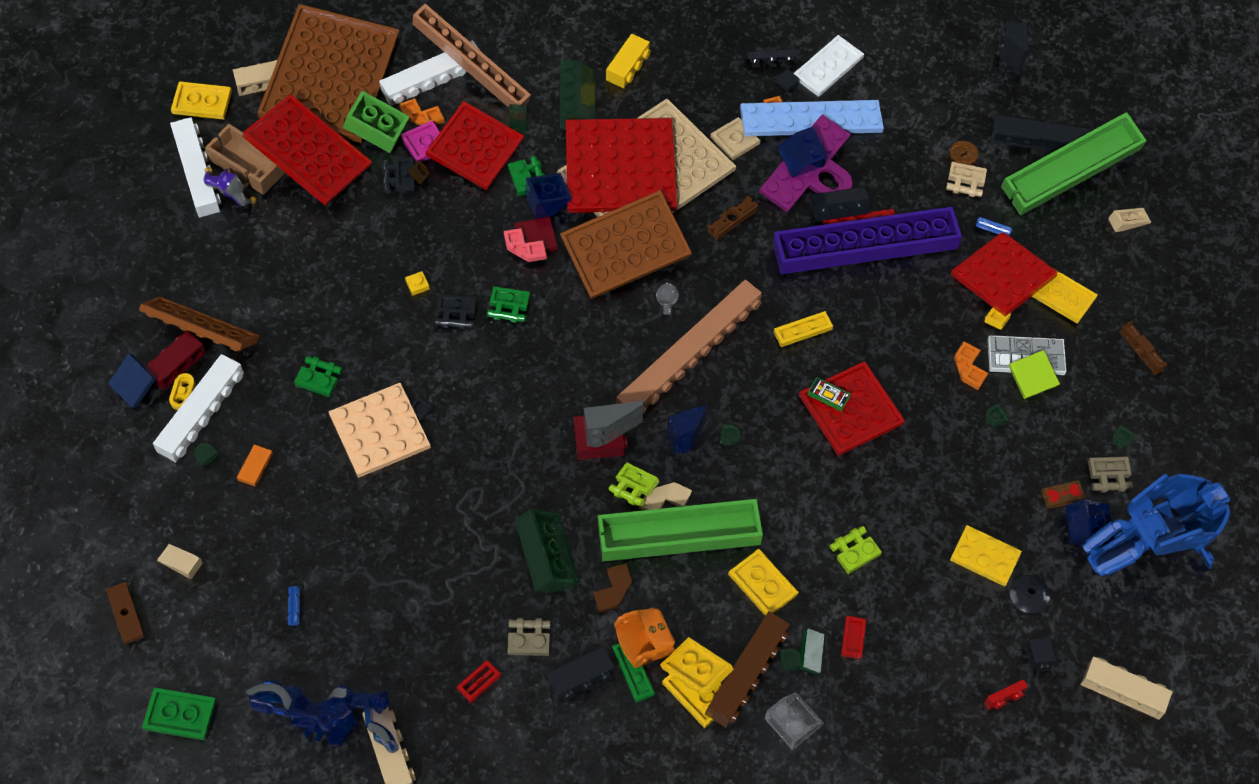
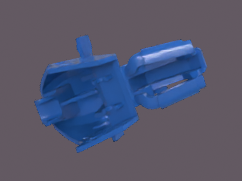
M1164 474L1131 500L1127 507V511L1132 517L1129 521L1123 519L1110 521L1086 540V543L1082 546L1086 553L1089 554L1088 562L1095 573L1104 576L1135 563L1150 548L1155 555L1194 548L1200 554L1207 568L1211 569L1214 558L1209 550L1205 551L1204 548L1212 543L1224 529L1230 515L1229 505L1226 504L1230 501V497L1220 483L1213 484L1208 479L1193 475L1177 474L1168 477L1167 474ZM1161 497L1164 502L1154 506L1152 502ZM1170 507L1177 511L1180 518L1178 516L1174 518ZM1113 535H1115V536H1114L1115 540L1111 541L1110 543L1106 544V545L1103 546V547L1098 548L1100 545H1102L1104 542H1106L1109 538H1111Z

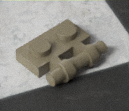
M1128 457L1089 458L1088 465L1091 479H1099V483H1092L1093 491H1100L1101 493L1108 492V490L1125 492V490L1133 489L1132 482H1125V478H1130L1131 476ZM1107 478H1116L1117 482H1108Z
M524 618L509 620V628H517V633H508V655L549 656L550 634L542 633V629H550V620H542V618H536V620H524ZM523 628H535V633H523Z

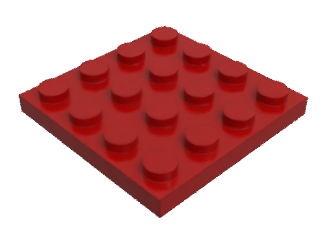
M463 101L426 150V156L483 189L488 190L524 140V135Z
M1001 232L951 271V276L1006 317L1056 278L1058 272L1006 233Z
M865 361L824 380L851 394L842 412L807 395L810 387L799 392V397L838 456L905 423L904 418Z

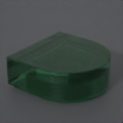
M999 403L990 407L985 414V420L991 426H1000L1009 420Z
M723 424L720 444L736 445L740 440V430L735 426Z
M1120 425L1113 434L1112 441L1119 448H1127L1137 435Z
M208 443L199 444L194 450L196 460L203 467L219 455L214 447Z
M796 649L779 650L783 672L799 668L801 658L799 651Z

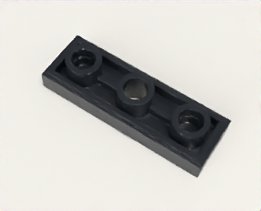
M799 49L745 52V58L750 59V63L760 62V59L767 58V62L778 61L777 58L784 57V61L795 60L794 56L799 55Z

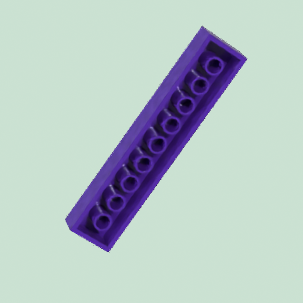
M953 207L777 231L774 232L773 248L780 274L954 250L959 248L962 235Z

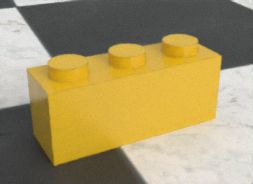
M631 34L606 69V80L622 88L631 83L635 72L641 69L644 59H648L650 55V42Z

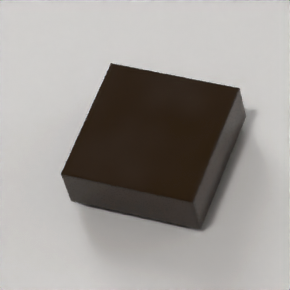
M420 160L407 170L418 184L422 183L431 174Z

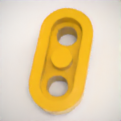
M180 374L175 379L169 401L172 408L177 411L195 389L196 384L190 374Z

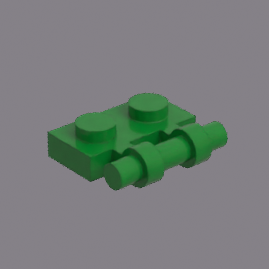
M536 156L530 158L531 164L529 165L526 164L525 160L508 164V170L518 196L535 192L536 185H540L542 189L547 187V178L542 173L541 162L538 161ZM535 172L536 176L531 177L530 173Z
M493 286L490 306L496 307V310L488 309L487 317H494L495 320L507 319L514 323H517V321L525 322L526 315L519 314V310L527 312L530 292ZM507 308L513 310L512 313L504 312L502 311V309Z
M306 356L305 363L311 366L310 368L301 367L294 381L295 386L331 397L338 383L337 378L333 377V374H341L343 367L337 366L334 362L322 361L321 358L316 356ZM318 368L325 369V374L318 372Z

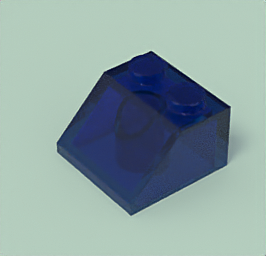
M814 127L796 132L777 147L792 178L824 167L828 158Z
M561 173L526 178L524 194L535 219L555 215L572 200Z
M705 405L668 417L667 436L675 454L680 452L686 453L694 447L704 427Z
M1082 499L1065 505L1069 537L1072 544L1082 546L1088 538L1110 521L1112 522L1108 504ZM1114 535L1103 544H1108L1115 540Z

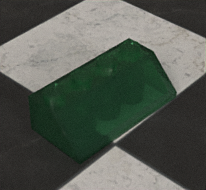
M560 60V129H566V120L595 119V70L579 60Z
M529 509L515 519L535 592L552 593L578 586L580 583L559 514Z

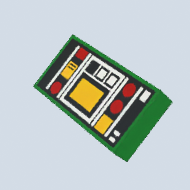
M816 377L807 394L841 412L851 396L850 393Z

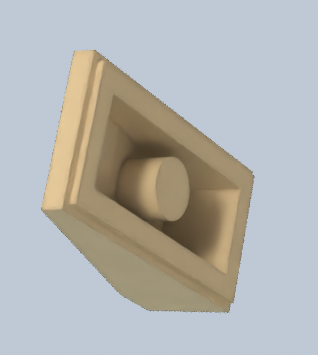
M1144 208L1115 210L1109 217L1115 232L1151 223Z
M170 544L157 560L189 579H192L203 564L199 557Z

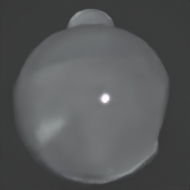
M670 283L663 284L656 292L658 302L664 306L665 315L671 314V306L677 302L679 297L677 288Z

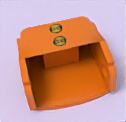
M649 608L628 612L618 617L614 623L621 648L634 668L648 665L657 659L669 656L675 651V640L659 609Z

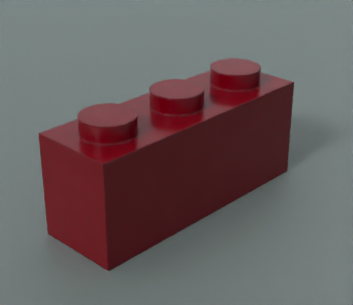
M186 331L183 335L178 336L169 347L164 348L159 356L149 361L146 368L156 377L154 383L164 391L175 381L177 376L186 372L206 352L203 344Z

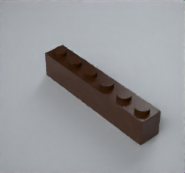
M768 611L735 663L734 670L727 676L705 712L706 716L725 728L729 722H735L740 714L737 709L740 705L745 706L750 698L747 693L750 689L755 690L760 682L757 677L760 673L765 674L770 666L767 661L770 657L775 658L780 649L777 645L779 642L784 643L788 637L789 632H787V629L790 625L789 623Z

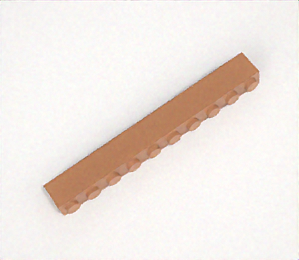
M744 280L616 397V404L643 401L644 414L650 404L656 403L663 392L669 391L676 380L682 379L689 368H693L698 363V360L702 356L705 357L715 344L718 345L728 332L731 333L740 321H744L748 317L749 312L753 309L756 310L760 306L762 292L747 280Z

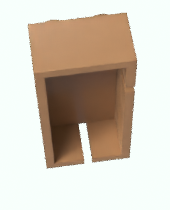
M228 124L218 134L219 139L215 137L205 147L209 161L224 170L227 168L228 173L236 174L242 182H248L253 189L264 195L285 172L242 137L243 132Z

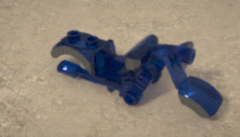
M265 680L245 691L253 710L291 718L293 720L292 726L306 727L304 736L307 739L311 733H317L316 742L321 740L325 732H329L327 738L329 744L333 746L342 745L350 730L358 725L352 711L354 707H362L365 710L366 726L373 733L374 741L383 745L390 753L399 750L391 732L385 726L373 721V709L378 714H381L389 705L388 692L386 691L377 694L354 693L348 686L339 685L333 689L326 700H322L321 704L310 702L301 689L292 685L286 687L276 680ZM273 703H280L284 705L285 709L275 706Z

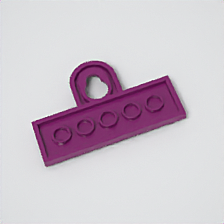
M821 114L760 188L759 193L788 213L808 188L817 194L851 189L852 179L849 173L831 160L851 134ZM823 172L832 174L838 183V188L826 187L819 181V174Z

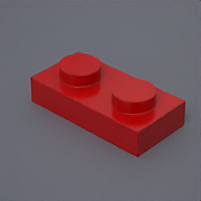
M1023 679L988 696L984 704L988 710L994 707L996 710L1007 704L1006 701L1011 699L1016 701L1022 698L1028 686Z

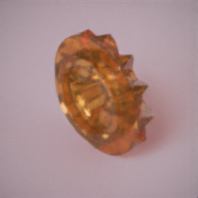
M967 141L956 142L950 149L951 159L955 160L956 163L971 165L978 158V149L974 144ZM967 151V155L961 157V153L963 154Z

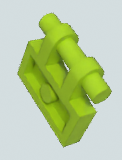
M626 463L616 476L617 481L620 483L618 486L611 484L609 491L618 498L628 500V503L642 507L645 500L640 498L641 494L649 497L658 485L659 479ZM627 487L634 489L632 493L626 491Z
M864 526L850 530L849 534L844 537H838L834 543L829 545L833 552L838 549L842 552L837 556V560L847 574L867 564L882 553L871 537L863 540L861 536L867 532ZM854 540L856 545L848 548L846 544Z

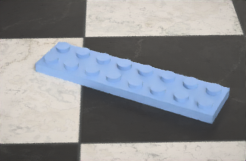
M878 100L742 103L740 105L744 136L805 135L821 114L848 133H882L884 129Z

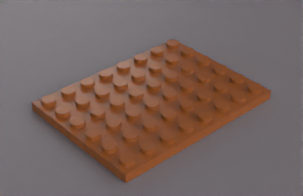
M299 4L259 107L258 117L264 116L291 94L344 139L362 143L363 138L344 129L343 125L361 91L375 98L378 97L380 91L379 81L383 80L399 36V29Z

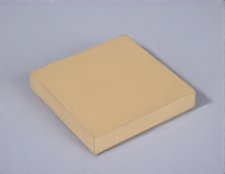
M739 117L711 133L712 140L732 161L760 144V139L757 136H744L742 120Z

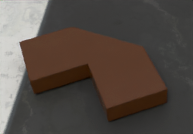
M626 563L607 568V574L612 587L593 592L599 613L618 608L626 592L629 590L632 580Z

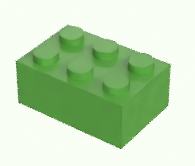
M361 91L345 119L343 128L391 153L410 116Z

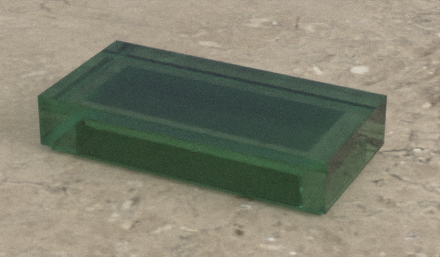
M510 104L508 109L509 127L517 132L527 133V106Z

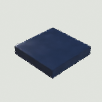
M128 354L108 384L132 408H136L156 380V377L133 354Z

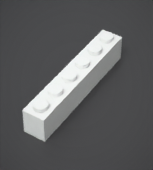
M470 41L478 49L474 41ZM444 52L379 82L383 96L389 105L393 106L422 92L431 90L440 84L447 83L458 76H463L467 71Z
M192 118L170 123L198 217L220 212L218 205L222 203L219 194L214 193V190L217 189L206 186L203 181L204 170L206 167H210V165L206 166L205 162H208L206 151L202 152L201 148H204L202 138L197 137L200 134L197 123L193 124Z
M222 354L219 356L153 442L156 452L174 462H177L179 458L184 456L187 447L197 439L202 427L208 424L212 414L219 410L224 398L231 394L234 385L242 379L243 370L240 363Z

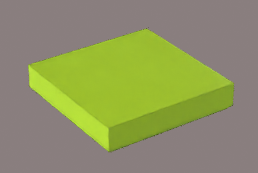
M1044 350L1008 365L1024 399L1060 385Z

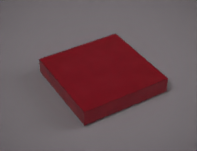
M550 217L514 223L515 229L522 228L525 243L543 240L546 252L557 250Z

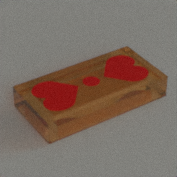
M1079 480L1041 490L1048 509L1083 501L1086 498Z

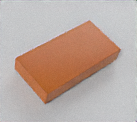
M254 445L237 476V480L256 487L273 454L272 451Z

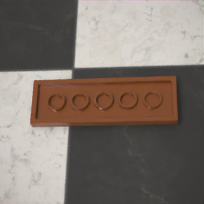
M161 296L140 305L139 311L146 313L148 317L159 318L164 323L174 324L184 331H192L199 337H207L216 344L229 346L234 351H241L257 343L259 335Z

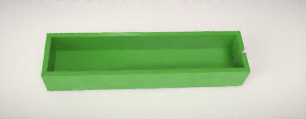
M1126 112L1004 179L1001 187L1009 199L1013 198L1012 204L1021 216L1141 150L1146 143V139Z
M757 499L598 515L602 562L761 545L763 537Z

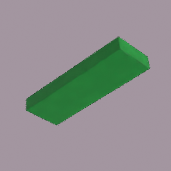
M620 643L613 645L612 650L635 703L655 696L644 667L634 668L624 654Z

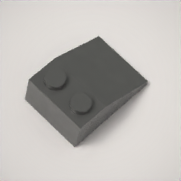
M643 401L584 408V430L587 447H601L642 423Z

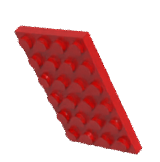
M291 94L242 134L244 139L325 206L372 164L370 159Z

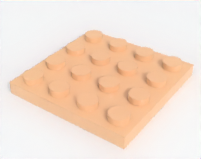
M401 383L329 411L331 420L358 478L431 448Z

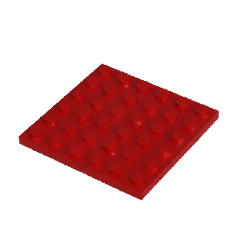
M672 118L566 120L568 213L611 212L660 190L670 210L677 211Z

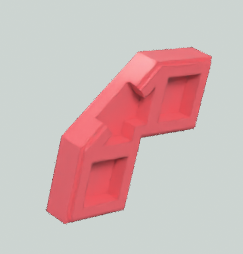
M522 228L504 231L508 251L528 262L547 259L543 240L525 243Z

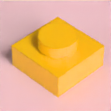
M423 272L405 277L412 296L430 290Z
M992 308L985 317V323L1002 330L1010 319L1011 313L1005 317Z

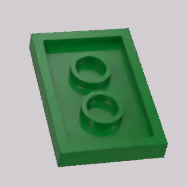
M154 688L142 729L205 741L217 700L213 697Z

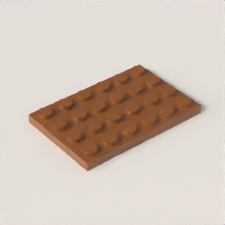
M661 190L560 233L590 299L692 255Z

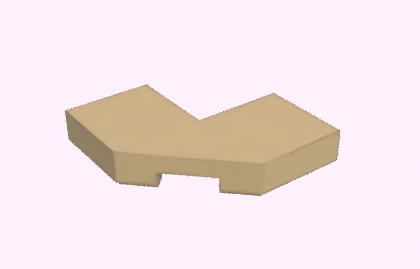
M675 482L656 487L649 497L645 495L643 498L645 500L642 507L639 506V509L643 511L661 509L665 501L677 507L685 506L692 494V490Z

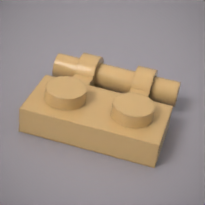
M952 162L948 180L955 181V183H947L946 190L953 191L956 194L958 192L969 194L970 197H982L983 190L976 189V187L984 186L987 169ZM961 183H965V184H970L971 186H970V187H966V186H961L960 184H961Z

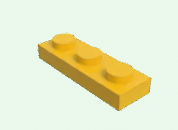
M826 311L774 328V334L780 346L784 347L831 331L833 325Z

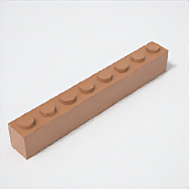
M424 4L413 15L412 24L513 112L518 114L529 103L530 93L428 5Z

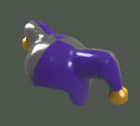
M205 168L203 181L206 186L218 189L224 196L232 198L242 207L257 202L254 196L250 197V199L245 197L244 191L249 186V183L243 184L236 174L227 173V168L219 176H211L212 168Z

